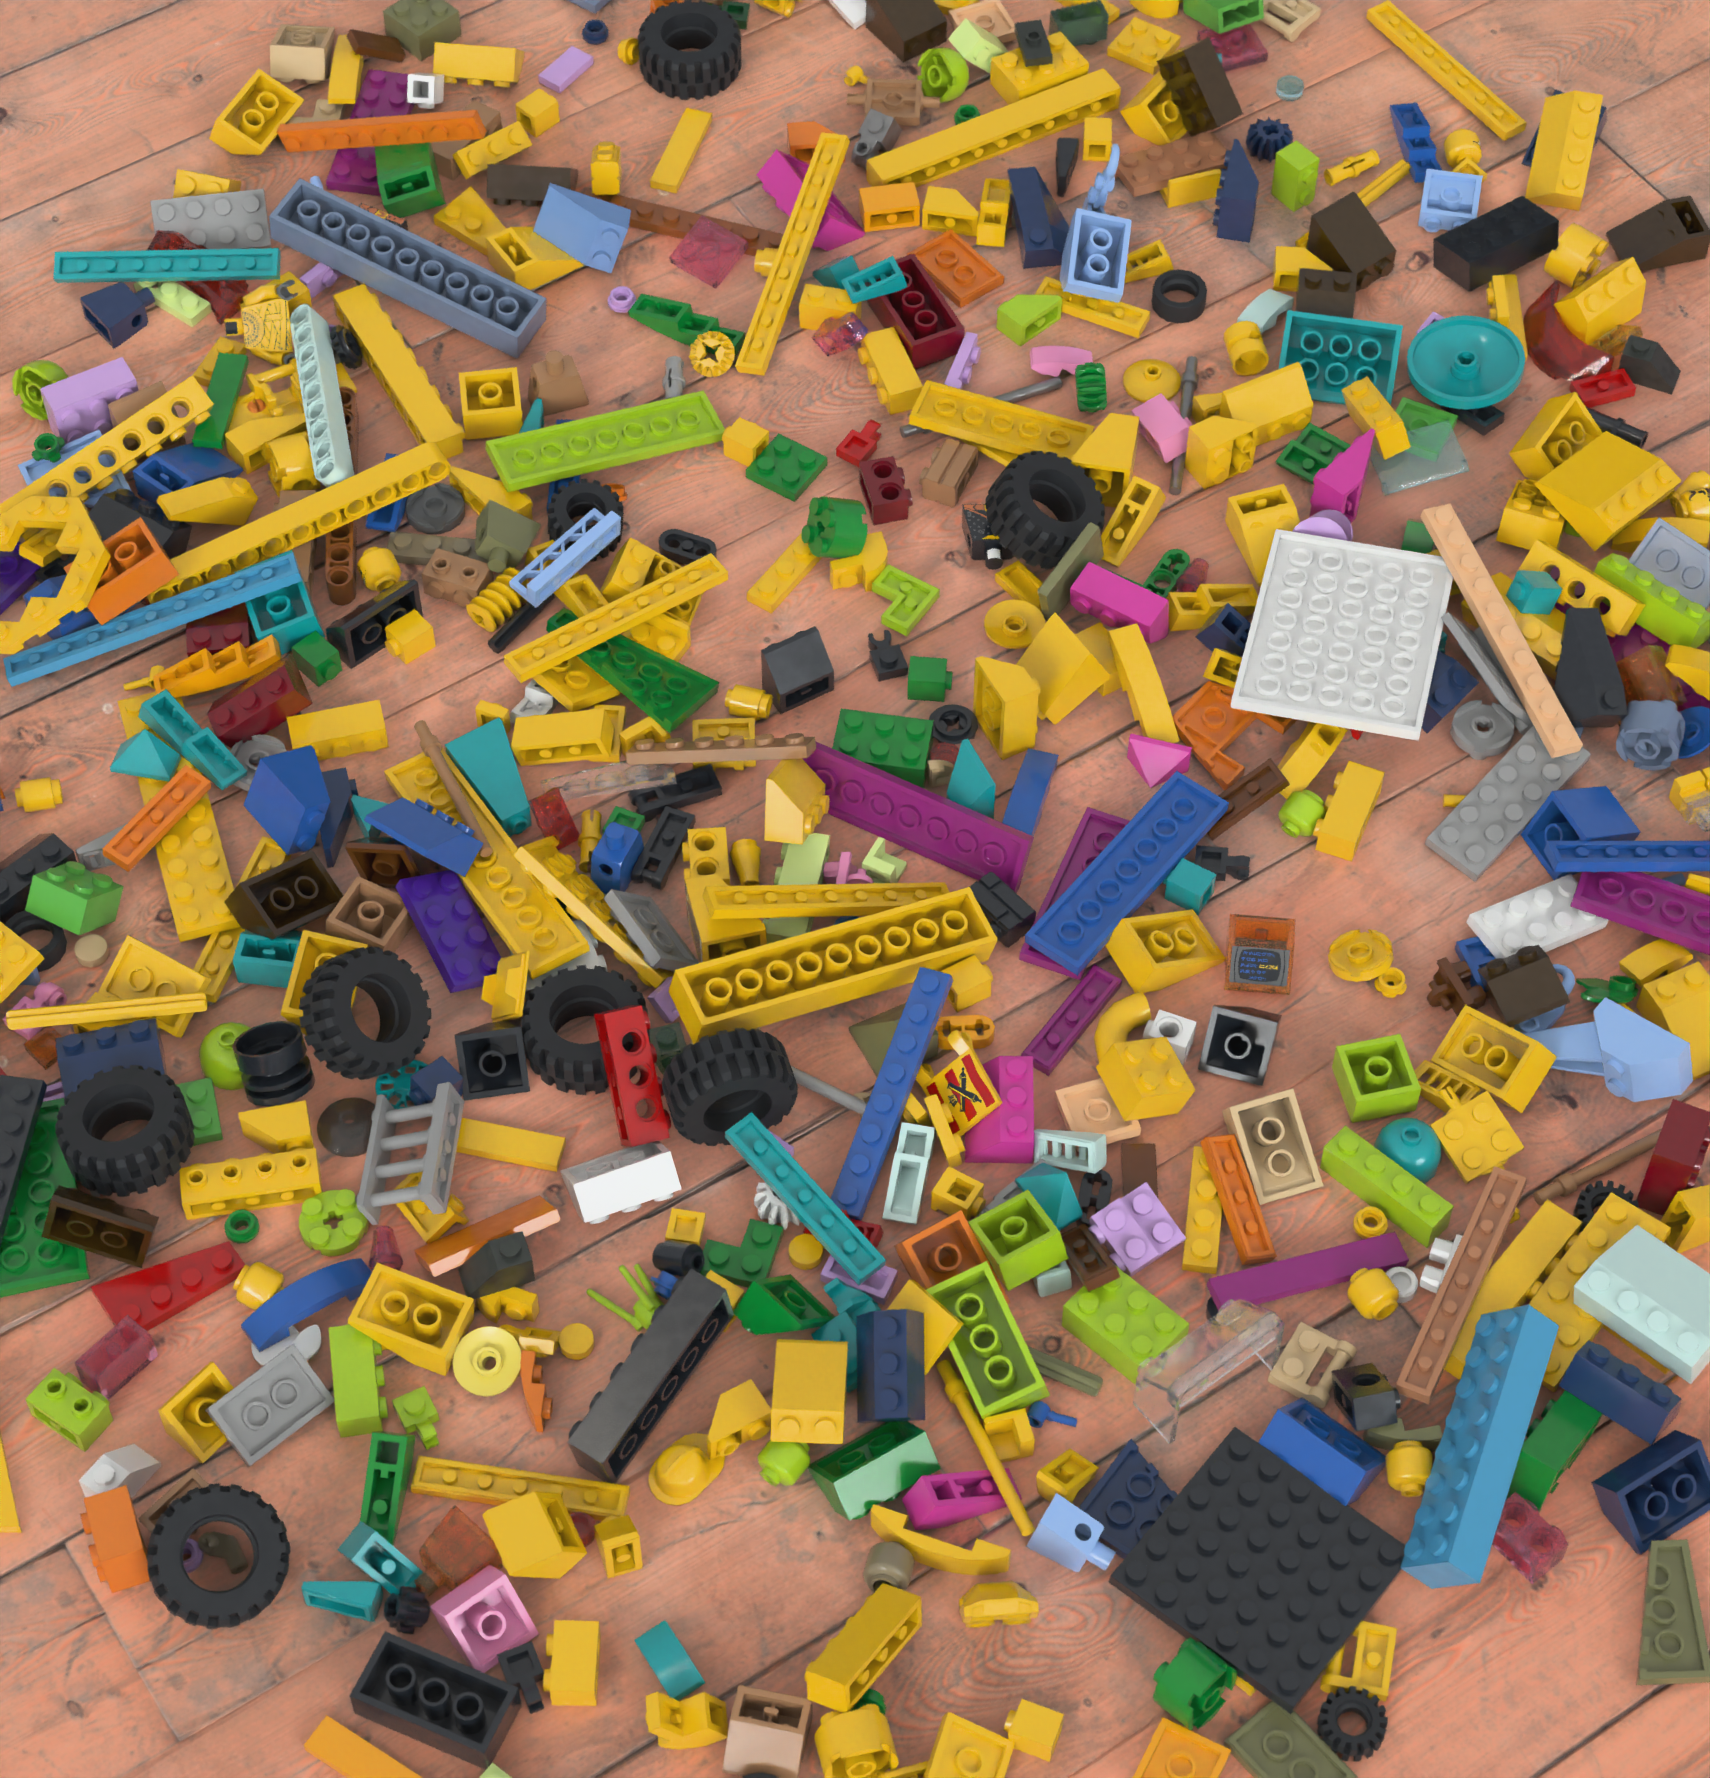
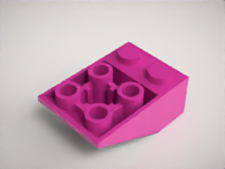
M1371 428L1363 436H1357L1345 452H1339L1325 469L1321 468L1316 473L1313 479L1314 490L1310 499L1311 509L1309 517L1323 510H1336L1343 513L1351 523L1356 519L1368 472L1375 433L1374 429Z

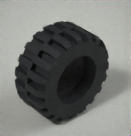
M684 0L681 3L674 1L670 2L669 6L657 8L655 14L652 12L640 26L638 34L640 71L644 75L645 81L650 86L652 85L659 93L665 92L666 96L671 98L677 96L681 100H688V98L699 100L707 95L710 97L717 95L719 90L724 91L738 77V72L742 66L741 32L736 20L726 10L722 11L720 6L715 4L708 5L706 1L701 0L699 2ZM686 48L701 49L697 51H680Z
M1031 451V453L1018 455L991 485L985 502L988 523H992L991 531L994 536L1000 538V544L1005 549H1010L1013 552L1012 555L1018 560L1022 558L1026 560V564L1031 566H1037L1038 564L1044 569L1056 567L1088 523L1092 522L1099 526L1100 531L1105 523L1104 504H1101L1103 498L1100 490L1095 489L1096 483L1091 477L1088 478L1084 474V469L1080 466L1076 467L1071 463L1072 460L1066 457H1057V453L1046 452V454H1043V451ZM1033 500L1048 507L1058 520L1044 514Z
M372 946L366 949L364 947L354 949L324 961L323 965L316 967L311 973L312 979L306 980L303 987V993L306 996L300 998L299 1010H303V1016L300 1017L301 1028L305 1027L307 1036L304 1038L307 1045H312L315 1049L313 1053L320 1062L325 1060L327 1062V1069L332 1072H341L343 1077L349 1079H370L399 1070L401 1067L414 1061L415 1056L420 1054L424 1048L425 1042L422 1039L428 1038L431 1026L427 1025L428 1020L432 1018L431 1008L427 1006V1000L430 998L427 990L423 991L420 984L423 981L419 974H413L410 970L412 966L405 959L398 960L399 956L390 950L383 952V949L380 947ZM355 986L366 991L378 1008L380 1029L375 1041L367 1037L359 1029L353 1018L351 998Z
M586 965L576 966L577 969L569 971L568 968L559 970L558 975L555 977L549 975L541 981V988L536 986L529 994L530 1000L525 1002L523 1017L521 1018L526 1058L530 1061V1067L535 1074H541V1080L546 1084L552 1086L555 1083L557 1090L566 1093L569 1092V1089L575 1090L576 1095H586V1091H595V1094L605 1092V1088L609 1087L600 1041L588 1044L572 1043L561 1038L557 1032L564 1024L578 1017L594 1016L596 1013L630 1005H642L643 1010L647 1014L648 1009L646 1008L643 994L637 991V986L631 980L626 979L624 981L623 974L612 970L611 973L606 972V967L595 966L594 969H587ZM647 1030V1032H648V1037H649V1041H650V1031ZM629 1033L622 1040V1045L626 1051H629L633 1046V1037ZM637 1066L630 1070V1079L638 1072Z
M735 1028L734 1031L730 1032L723 1030L710 1037L708 1035L704 1036L695 1044L690 1043L683 1048L681 1054L677 1053L672 1058L670 1065H667L662 1080V1089L674 1126L679 1134L696 1144L701 1145L704 1142L708 1146H717L720 1143L731 1145L725 1138V1132L751 1112L767 1130L772 1125H778L782 1121L783 1116H787L792 1110L798 1094L797 1082L783 1044L771 1034L753 1028L750 1031H747L745 1028Z
M130 1065V1068L115 1066L109 1072L99 1071L94 1074V1078L87 1081L85 1079L77 1085L78 1090L76 1092L71 1091L64 1100L66 1106L62 1105L59 1109L55 1133L67 1165L77 1181L81 1182L90 1191H96L97 1189L99 1194L111 1196L112 1193H116L119 1197L130 1196L132 1192H137L138 1194L148 1192L147 1188L154 1185L157 1187L166 1183L165 1178L169 1175L174 1176L181 1169L180 1163L186 1162L191 1153L190 1148L194 1144L193 1121L179 1086H176L174 1080L168 1075H161L160 1071L150 1067L144 1070L143 1066ZM132 1120L149 1121L144 1129L130 1138L120 1141H102V1138L119 1124Z
M220 1483L209 1484L208 1487L200 1489L197 1487L187 1491L186 1495L176 1498L169 1504L167 1510L160 1515L151 1533L148 1544L147 1565L149 1580L153 1585L154 1593L159 1601L164 1603L170 1613L174 1616L177 1615L193 1626H204L206 1629L230 1628L238 1626L247 1620L250 1621L275 1599L287 1576L290 1542L287 1539L285 1524L283 1521H280L276 1514V1509L270 1503L267 1504L263 1501L261 1495L254 1491L248 1492L241 1489L242 1486L234 1484L220 1486ZM217 1521L228 1522L242 1529L249 1537L254 1553L253 1565L248 1576L236 1587L225 1591H210L201 1588L190 1579L183 1563L184 1547L191 1534L199 1527Z

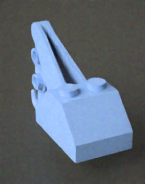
M1112 144L1108 165L1102 173H1097L1094 186H1090L1088 196L1083 203V208H1077L1072 216L1062 254L1059 280L1065 292L1119 303L1123 296L1132 220L1107 215L1103 208L1108 192L1113 190L1115 174L1119 163V145Z
M1553 964L1556 973L1563 976L1561 983L1567 995H1569L1575 985V976L1572 970L1564 965ZM1606 997L1593 1011L1594 1022L1550 1029L1564 1013L1565 1004L1515 1025V1030L1540 1042L1557 1056L1551 1069L1604 1076L1605 1085L1612 1094L1617 1097L1623 1096L1632 1102L1682 1095L1693 1082L1689 1042Z

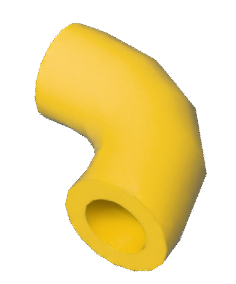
M1143 992L1131 994L1114 1002L1100 1017L1094 1035L1095 1049L1099 1062L1113 1043L1127 1042L1128 1034L1133 1029L1145 1025L1151 1020L1149 1004Z

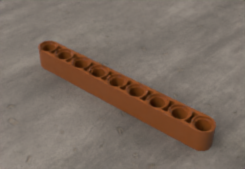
M339 387L354 475L358 474L359 430L356 396L351 388ZM357 519L326 533L325 578L329 599L336 605H347L356 596Z

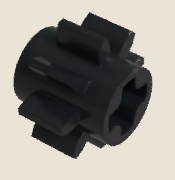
M401 1586L399 1594L392 1593L384 1605V1617L390 1622L389 1627L397 1628V1633L413 1634L415 1627H422L430 1615V1604L424 1598L425 1593L417 1592V1588Z

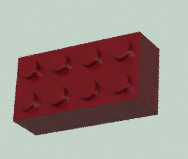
M914 253L895 259L904 275L907 288L866 300L884 329L895 328L914 369L957 355L964 339V326ZM866 282V283H865L866 287L870 286L871 283H870V282Z

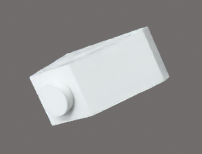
M131 1444L104 1453L81 1477L79 1483L85 1498L127 1485L132 1498L161 1467V1463L137 1445Z

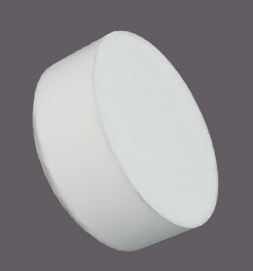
M1405 1267L1389 1269L1386 1274L1399 1290L1397 1303H1405L1413 1299L1418 1288V1279L1415 1273Z

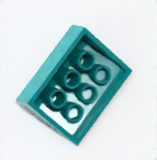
M1287 310L1278 369L1299 362L1313 401L1346 405L1341 389L1357 380L1368 377L1391 405L1403 325Z

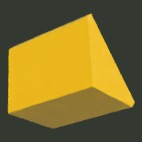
M212 1361L158 1409L165 1432L200 1463H204L228 1441L206 1412V1409L234 1387Z

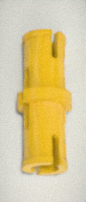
M1369 149V151L1356 157L1349 156L1342 163L1325 169L1323 172L1324 179L1329 186H1333L1349 177L1354 179L1360 175V172L1377 166L1380 163L1379 156L1374 149Z
M586 810L581 814L582 831L578 836V846L581 848L579 869L587 873L588 862H591L592 853L602 837L600 834L602 815L597 810L593 812L592 821L590 820L591 810Z

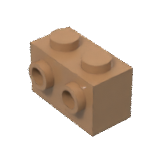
M436 548L421 574L425 594L433 598H441L457 603L463 607L470 604L471 600L477 597L482 590L486 589L489 583L494 582L493 571L488 568V563Z

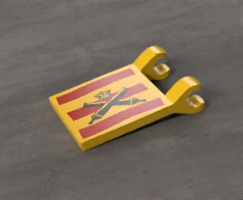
M954 1030L948 1035L947 1039L960 1056L936 1076H934L933 1069L928 1063L921 1064L915 1080L922 1087L927 1097L937 1094L940 1104L947 1102L954 1120L948 1123L952 1134L959 1132L961 1137L1003 1102L973 1049L970 1035L966 1032L960 1033V1031Z

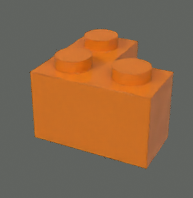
M127 1485L83 1498L87 1512L80 1514L85 1534L93 1535L95 1544L89 1545L88 1548L100 1582L107 1581L112 1593L149 1582L148 1551L139 1528Z

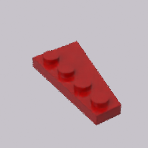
M227 1241L91 1286V1290L127 1344L236 1280L245 1263L231 1243Z

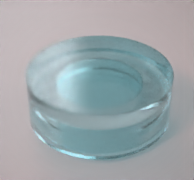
M1283 76L1277 81L1276 94L1282 100L1296 101L1303 95L1304 83L1296 76Z

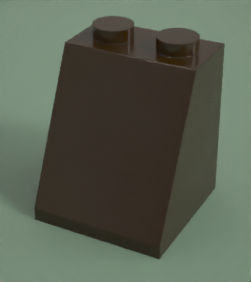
M866 0V28L903 63L947 41V20L934 0Z
M1351 192L1311 216L1307 250L1331 267L1333 271L1357 273L1356 292L1366 289L1372 282L1389 275L1393 271L1396 249L1355 192Z

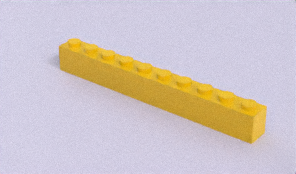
M1105 68L1088 73L1087 75L867 159L866 180L871 187L914 182L917 188L1084 122L1085 117L1095 118L1118 109L1121 87Z

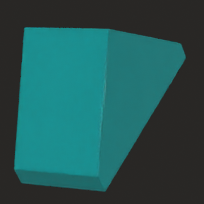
M850 255L834 259L814 270L813 276L825 287L845 290L841 280L860 270L853 256ZM859 285L853 286L856 292L861 290Z

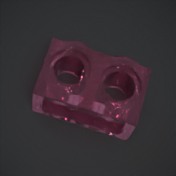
M1515 1492L1505 1501L1492 1545L1531 1584H1534L1563 1559L1569 1543L1559 1528L1549 1525L1539 1515L1538 1509L1531 1501L1523 1499ZM1509 1519L1515 1520V1521H1517L1521 1526H1520V1527L1511 1526L1510 1524L1507 1523L1506 1520H1509ZM1540 1545L1547 1550V1552H1538L1532 1546Z

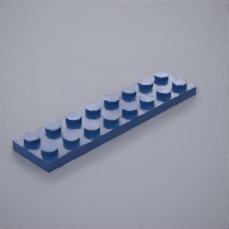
M1176 771L1025 934V943L1078 976L1108 943L1113 930L1121 919L1130 918L1175 869L1180 860L1186 857L1228 810L1229 802Z

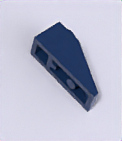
M1227 603L1208 618L1195 637L1212 652L1214 648H1219L1243 657L1251 623Z
M346 767L322 772L331 801L325 815V820L320 828L327 868L334 867L354 815L351 798L353 795L358 796L355 779H348Z

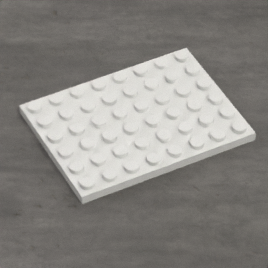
M1276 529L1233 691L1231 708L1419 741L1444 625L1441 617L1446 614L1453 582V576L1441 556Z

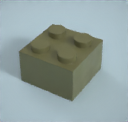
M399 0L383 10L386 36L397 38L402 48L420 61L434 54L435 42L451 43L462 35L459 10L445 0Z

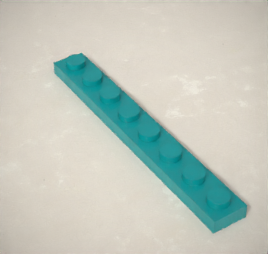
M278 248L55 252L53 279L56 283L280 279L281 252Z

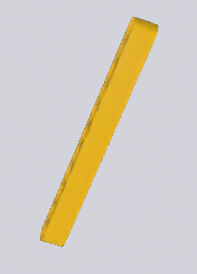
M427 442L170 559L179 575L146 597L150 604L230 576L235 574L236 571L287 552L443 480L449 475L451 465L436 443Z

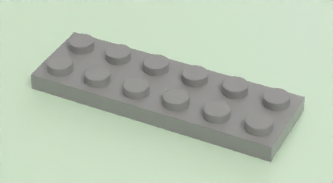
M1533 725L1427 837L1425 845L1476 882L1523 832L1550 793L1562 790L1589 761L1591 753L1581 747L1579 752L1551 758Z

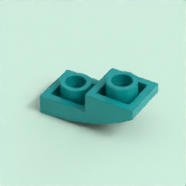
M666 1620L634 1640L669 1697L679 1701L705 1684L704 1679Z

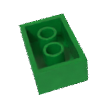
M841 708L832 749L921 788H925L927 761L930 760L933 746L934 720Z

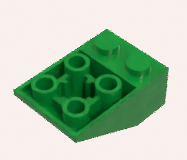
M431 142L375 146L378 186L383 206L389 214L403 218L446 204Z

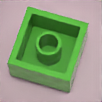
M69 861L66 864L49 868L46 871L33 875L25 911L74 934L82 935L115 921L124 886L113 882L112 878L108 875L93 873L85 869L86 867L83 864Z

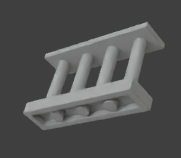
M450 1082L437 1085L436 1097L432 1103L394 1109L383 1094L377 1095L375 1110H373L371 1115L372 1126L360 1191L356 1196L358 1210L363 1213L372 1225L379 1224L382 1206L414 1200L424 1202L434 1215L446 1213L464 1107V1100ZM432 1117L431 1126L428 1127V1130L394 1136L396 1123ZM427 1144L426 1154L423 1155V1158L389 1164L392 1150ZM422 1172L421 1182H419L418 1186L384 1192L387 1178Z

